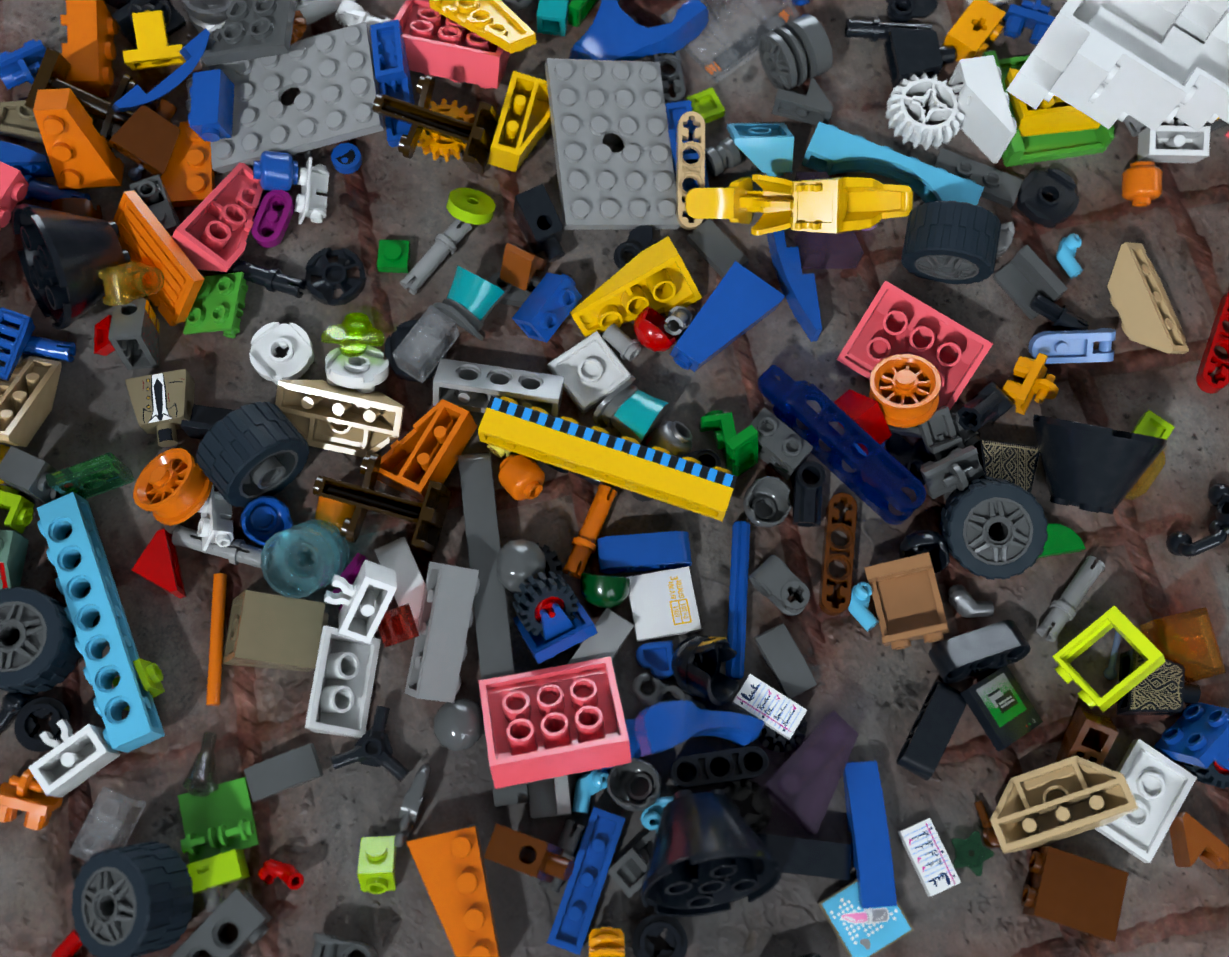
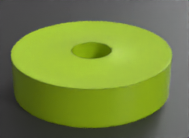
M456 188L449 193L446 207L453 217L462 222L483 225L492 221L496 204L491 197L481 191L471 188Z

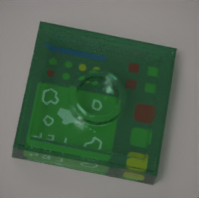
M111 452L45 475L48 485L62 496L74 492L85 500L135 481L132 471Z

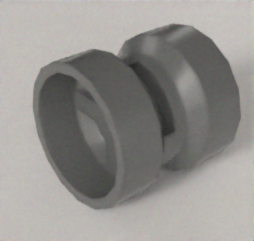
M728 137L720 141L716 147L710 146L705 149L706 169L712 177L723 173L725 168H733L741 164L740 152L731 138Z

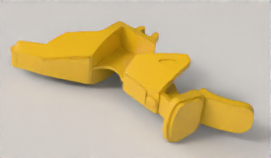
M753 174L752 179L751 177H742L731 182L729 187L693 188L689 190L685 197V210L694 219H729L730 222L750 224L753 212L763 213L758 222L751 228V234L756 236L788 228L795 231L839 234L846 231L871 228L881 219L908 216L910 211L913 210L914 192L910 186L883 184L873 178L836 177L832 179L791 181L778 177ZM752 181L757 183L763 191L753 190Z

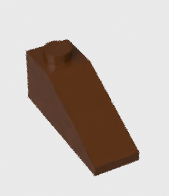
M1079 705L1064 734L1055 762L1079 756L1102 766L1119 733L1111 718Z

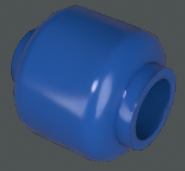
M263 151L260 155V161L254 160L253 179H259L263 190H284L288 192L292 185H297L298 162L293 161L292 156L287 152Z

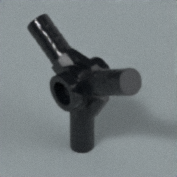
M377 706L372 729L367 730L355 744V748L331 757L335 770L359 761L363 765L379 768L381 766L385 767L400 782L409 774L410 771L392 756L393 750L388 734L384 733L390 708Z

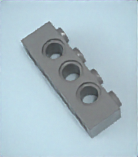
M441 358L433 379V406L444 399L468 411L485 413L491 396L499 399L501 397H509L517 401L520 406L527 408L532 406L546 410L548 415L558 418L562 401L564 376Z

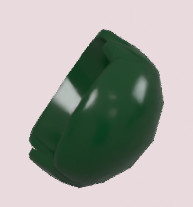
M582 573L581 592L588 603L599 608H612L621 604L628 597L630 579L620 576Z

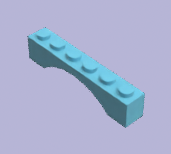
M820 121L802 162L803 166L828 176L842 172H866L888 177L903 185L910 186L912 191L925 203L956 201L977 205L984 186L976 184L971 179H963L948 173L943 168L933 167L915 157L905 156L893 151L890 147L880 146L867 141L862 136L852 135L834 125L825 124Z

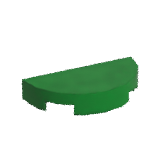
M1048 523V538L1044 545V551L1038 558L1080 552L1086 548L1081 537L1071 528L1061 524Z

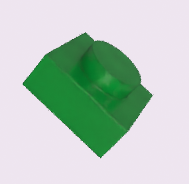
M379 239L378 272L409 273L410 241Z

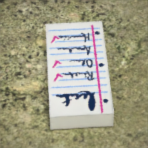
M751 674L732 702V704L752 717L763 720L766 726L788 740L792 737L807 712V709Z
M926 818L898 831V835L928 897H932L961 883L930 818Z

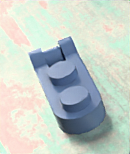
M1099 328L1097 330L1039 332L1029 342V353L1034 359H1036L1038 353L1047 355L1048 359L1045 364L1111 362L1114 360V350L1111 348L1112 341L1116 340V330L1112 328ZM1094 342H1099V349L1093 350Z

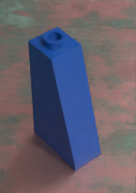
M735 261L675 344L670 355L674 357V362L681 368L691 369L694 372L771 314L784 299L785 295Z

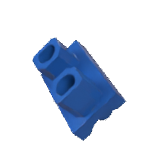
M1022 0L1020 6L1011 3L1008 10L1005 11L1006 14L1003 18V21H1006L1003 34L1008 37L1018 38L1022 28L1026 27L1032 29L1028 42L1037 45L1055 17L1048 15L1050 7L1042 5V0H1033V2Z
M32 39L25 42L24 46L16 51L0 53V78L7 89H11L26 81H29L31 85L33 84L46 52V48L41 40L36 41Z

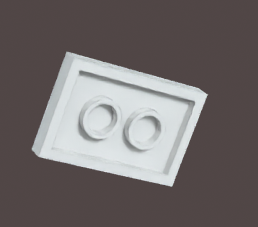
M1134 739L1116 771L1124 775L1138 809L1111 823L1095 828V830L1142 862L1150 863L1197 777L1142 740Z

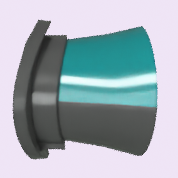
M457 265L447 298L442 303H434L430 308V312L445 321L465 329L471 335L483 341L485 338V332L482 330L484 320L507 296V293L496 285Z
M629 375L597 406L593 420L601 428L608 426L613 429L615 427L623 436L631 437L637 440L639 445H643L648 436L660 425L666 416L670 403L638 390V387L632 384L636 378L633 375Z

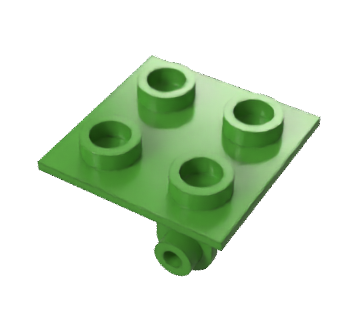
M243 272L203 277L205 280L186 318L183 334L224 331L223 336L235 338L236 334L240 333L241 319L238 317L243 316L244 312L241 309L245 307L244 301L248 291L246 280L243 279Z
M246 777L178 795L185 839H181V849L183 853L188 852L190 864L234 849L242 850L259 845Z

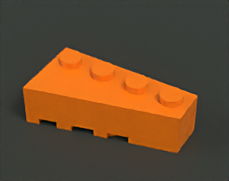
M473 826L406 841L455 956L501 957L478 827Z

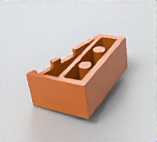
M65 0L66 15L60 16L61 25L67 26V43H62V56L71 65L65 82L98 97H109L110 85L114 84V74L111 67L112 60L116 59L114 35L118 34V27L103 0Z
M70 88L38 90L33 112L59 190L122 186L123 162L120 158L115 157L107 145L108 141L104 135L101 136L92 124V118Z
M444 399L413 425L414 429L404 438L393 442L390 445L391 449L381 457L377 480L421 502H424L430 480L444 484L458 460V455L462 454L478 427L470 411Z

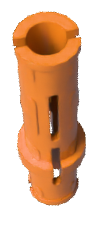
M603 484L598 486L580 532L571 542L573 548L565 567L562 569L565 574L570 572L569 576L581 579V574L584 572L590 555L594 554L597 549L595 543L614 498L617 496L615 489H612L610 492L612 488Z

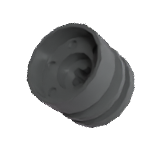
M803 14L789 21L785 27H777L772 32H767L759 38L758 50L763 69L777 89L792 90L795 86L802 85L806 79L816 78L828 72L832 67L833 54L829 38L823 26L810 14Z

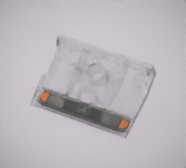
M682 0L661 15L665 24L671 23L679 8L690 0ZM700 0L707 7L708 23L701 34L683 48L719 83L759 54L758 43L759 38L763 34L772 32L777 27H785L789 21L799 17L800 14L791 0Z

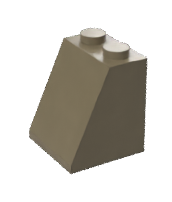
M245 590L234 598L232 602L222 664L303 672L314 670L316 668L323 626L328 624V613L324 612L326 603Z

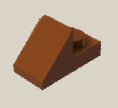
M507 243L504 249L500 278L517 288L527 290L536 269L543 271L548 260L521 247Z
M1178 812L1169 828L1176 866L1191 867L1200 857L1206 865L1215 870L1229 869V847L1187 812Z

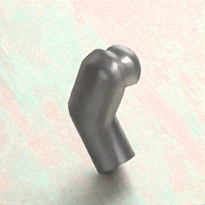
M957 584L949 588V602L962 617L993 616L994 606L992 601H975L962 585Z

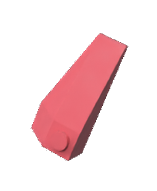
M240 162L175 229L172 235L174 241L198 270L227 272L245 251L255 211L263 192L259 179H253V170L245 163Z

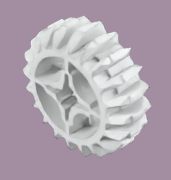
M926 73L921 75L920 79L915 74L909 80L903 79L899 86L892 90L891 97H889L886 104L885 118L889 119L888 128H895L894 137L903 136V144L911 141L913 142V148L922 144L925 151L930 148L931 144L937 149L942 143L947 144L950 142L952 137L959 132L965 116L960 112L961 104L957 102L959 94L953 93L955 86L948 87L947 79L942 82L938 81L937 74L932 79L928 78Z

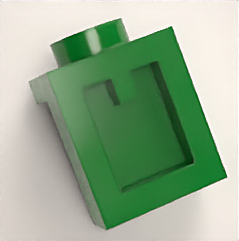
M722 410L710 411L700 419V432L718 430L714 431L717 450L722 449L723 458L725 459L726 441L736 435L732 412L723 413Z

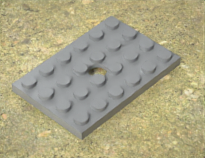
M366 22L298 40L290 45V50L287 54L202 67L203 71L221 69L234 84L232 138L210 142L212 169L217 174L232 171L240 162L245 163L247 166H252L254 160L260 161V155L263 151L287 152L293 155L384 131L382 114L373 112V103L376 95L379 94V88L374 72L371 32ZM287 89H300V94L294 99L293 105L285 106L281 103V96Z
M547 58L545 73L563 229L633 230L642 225H651L652 230L678 229L680 224L676 216V183L668 134L660 62ZM609 133L618 135L623 140V150L611 152V149L603 144V136Z

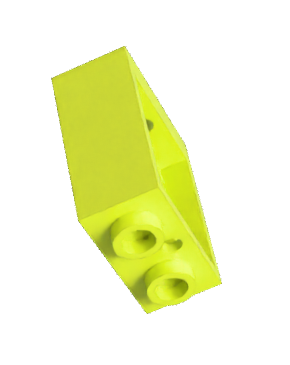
M1115 606L1111 607L1052 656L1058 664L1054 670L1067 684L1073 680L1081 689L1077 694L1090 709L1097 706L1103 713L1166 662L1164 655ZM1114 628L1141 655L1145 662L1104 696L1100 697L1070 663Z

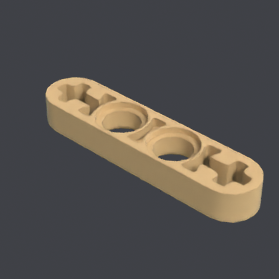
M694 111L686 112L681 116L677 123L676 216L680 227L685 230L696 229L704 220L694 219L692 223H689L688 218L683 217L686 210L685 202L683 203L682 199L685 200L687 194L682 186L683 181L687 178H692L697 181L699 188H705V122L703 117ZM688 120H693V125L698 126L693 132V141L683 143L682 140L687 141L689 138V129L683 127V125H686ZM694 149L699 156L698 162L694 164L685 162L682 156L683 151Z

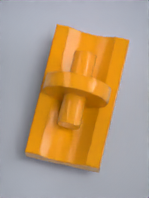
M1038 353L1036 359L1019 356L1014 367V375L1024 378L1023 384L1008 379L1002 389L1015 404L1016 413L1025 415L1033 398L1039 404H1042L1045 398H1056L1059 389L1053 383L1055 376L1047 374L1045 379H1043L1047 372L1045 367L1048 359L1047 355Z

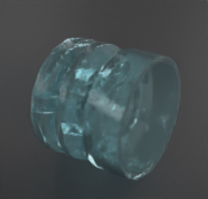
M318 519L308 520L275 533L266 541L261 552V569L267 583L274 591L284 597L295 599L309 596L321 588L332 584L334 574L340 576L349 564V547L346 538L341 536V532L336 526Z

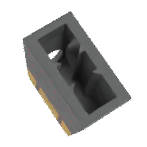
M135 290L129 293V299H121L114 302L108 339L127 370L159 368V320L148 301V294Z

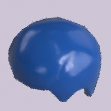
M259 496L246 504L241 514L243 532L250 540L259 545H276L287 538L293 527V521L291 520L287 505L273 496Z

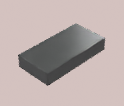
M711 219L706 220L687 235L686 240L722 278L735 261L744 267L749 262V259Z

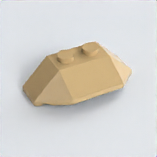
M1125 242L1120 247L1107 286L1111 294V304L1118 311L1122 320L1123 332L1131 341L1168 354H1185L1189 352L1181 325L1151 260L1146 255L1143 244Z
M28 356L21 360V364L16 365L9 381L0 378V443L22 447L28 446L53 408L62 367L60 361Z
M279 380L277 385L275 405L279 407L307 441L308 446L364 458L365 455L371 456L372 453L379 451L400 437L404 406L381 392L360 393L356 389L329 385L325 380Z
M1073 756L1010 778L990 818V822L1002 852L1005 854L1044 846L1104 826L1137 810L1138 806L1122 773L1110 770L1079 756Z

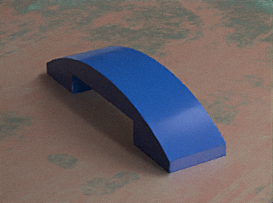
M205 28L179 51L186 62L149 93L146 94L137 84L116 101L111 108L115 112L136 110L142 104L148 106L172 92L198 64L207 46L210 32Z

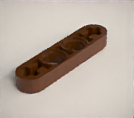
M847 493L835 494L826 507L819 606L824 613L830 616L842 614L849 607L851 600L857 502L854 497ZM841 501L844 502V507L849 508V510L844 513L842 523H836L839 519L840 511L834 508V506H837ZM832 532H844L848 539L847 545L836 546L831 540ZM833 561L841 562L845 567V575L842 577L831 575L828 569L829 563ZM844 584V587L839 586L837 589V599L842 600V603L833 608L832 602L827 601V598L833 594L834 585Z

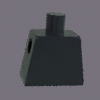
M890 28L884 42V50L893 89L899 86L903 79L909 80L913 74L919 79L924 73L930 79L936 74L938 78L943 64L954 63L955 61L954 46H939L937 33L934 30Z
M540 184L516 195L513 216L534 253L544 251L549 262L562 258L565 252L560 242L564 229L544 185Z

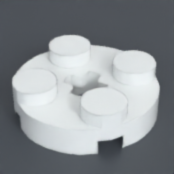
M271 322L261 327L252 337L249 357L253 367L261 377L273 381L277 385L279 380L298 379L309 369L314 361L311 340L305 330L297 324ZM279 346L282 349L289 347L287 355L283 358L275 357L277 355L275 349Z
M351 345V350L341 352V347L335 348L325 358L327 383L332 386L356 389L360 393H371L375 390L376 385L381 384L388 377V358L385 360L382 351L366 345Z

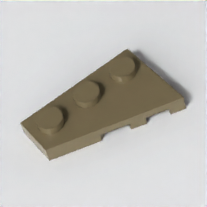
M26 100L0 102V135L44 144L34 112L25 106Z

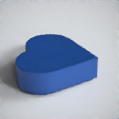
M672 640L645 643L636 652V661L639 666L644 669H650L651 675L659 680H667L673 675L671 667L674 654Z

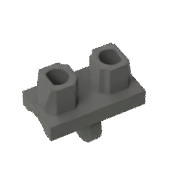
M973 445L964 449L959 447L952 450L947 457L937 462L929 461L921 465L920 469L928 494L932 499L956 488L964 491L968 489L970 481L985 475L978 459L977 449Z

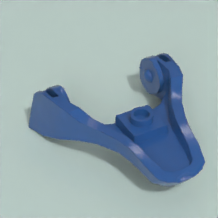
M601 0V5L593 24L573 45L570 50L569 59L635 61L648 55L674 53L698 37L704 30L709 19L707 7L700 0H690L679 8L671 23L648 28L638 25L620 8L619 0Z
M685 700L657 703L640 711L636 719H625L630 742L631 759L659 753L686 741L690 737L696 736L720 737L732 741L737 746L744 747L758 738L765 724L763 720L749 715L700 709L692 701ZM612 767L602 768L599 770H606Z

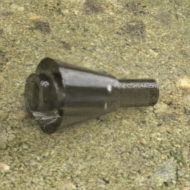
M205 732L203 734L200 752L197 754L183 782L184 788L189 790V793L194 796L205 797L218 789L214 754L217 734L213 732Z

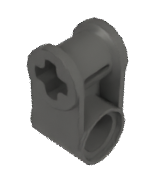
M773 554L749 576L751 584L787 616L799 615L809 602L810 592L808 587L790 571L780 558ZM796 594L799 597L798 601L795 600L792 603L788 601L789 596L792 597Z
M313 933L312 938L315 940L312 957H352L356 950L362 951L366 957H378L376 949L368 943L344 939V937L327 933Z

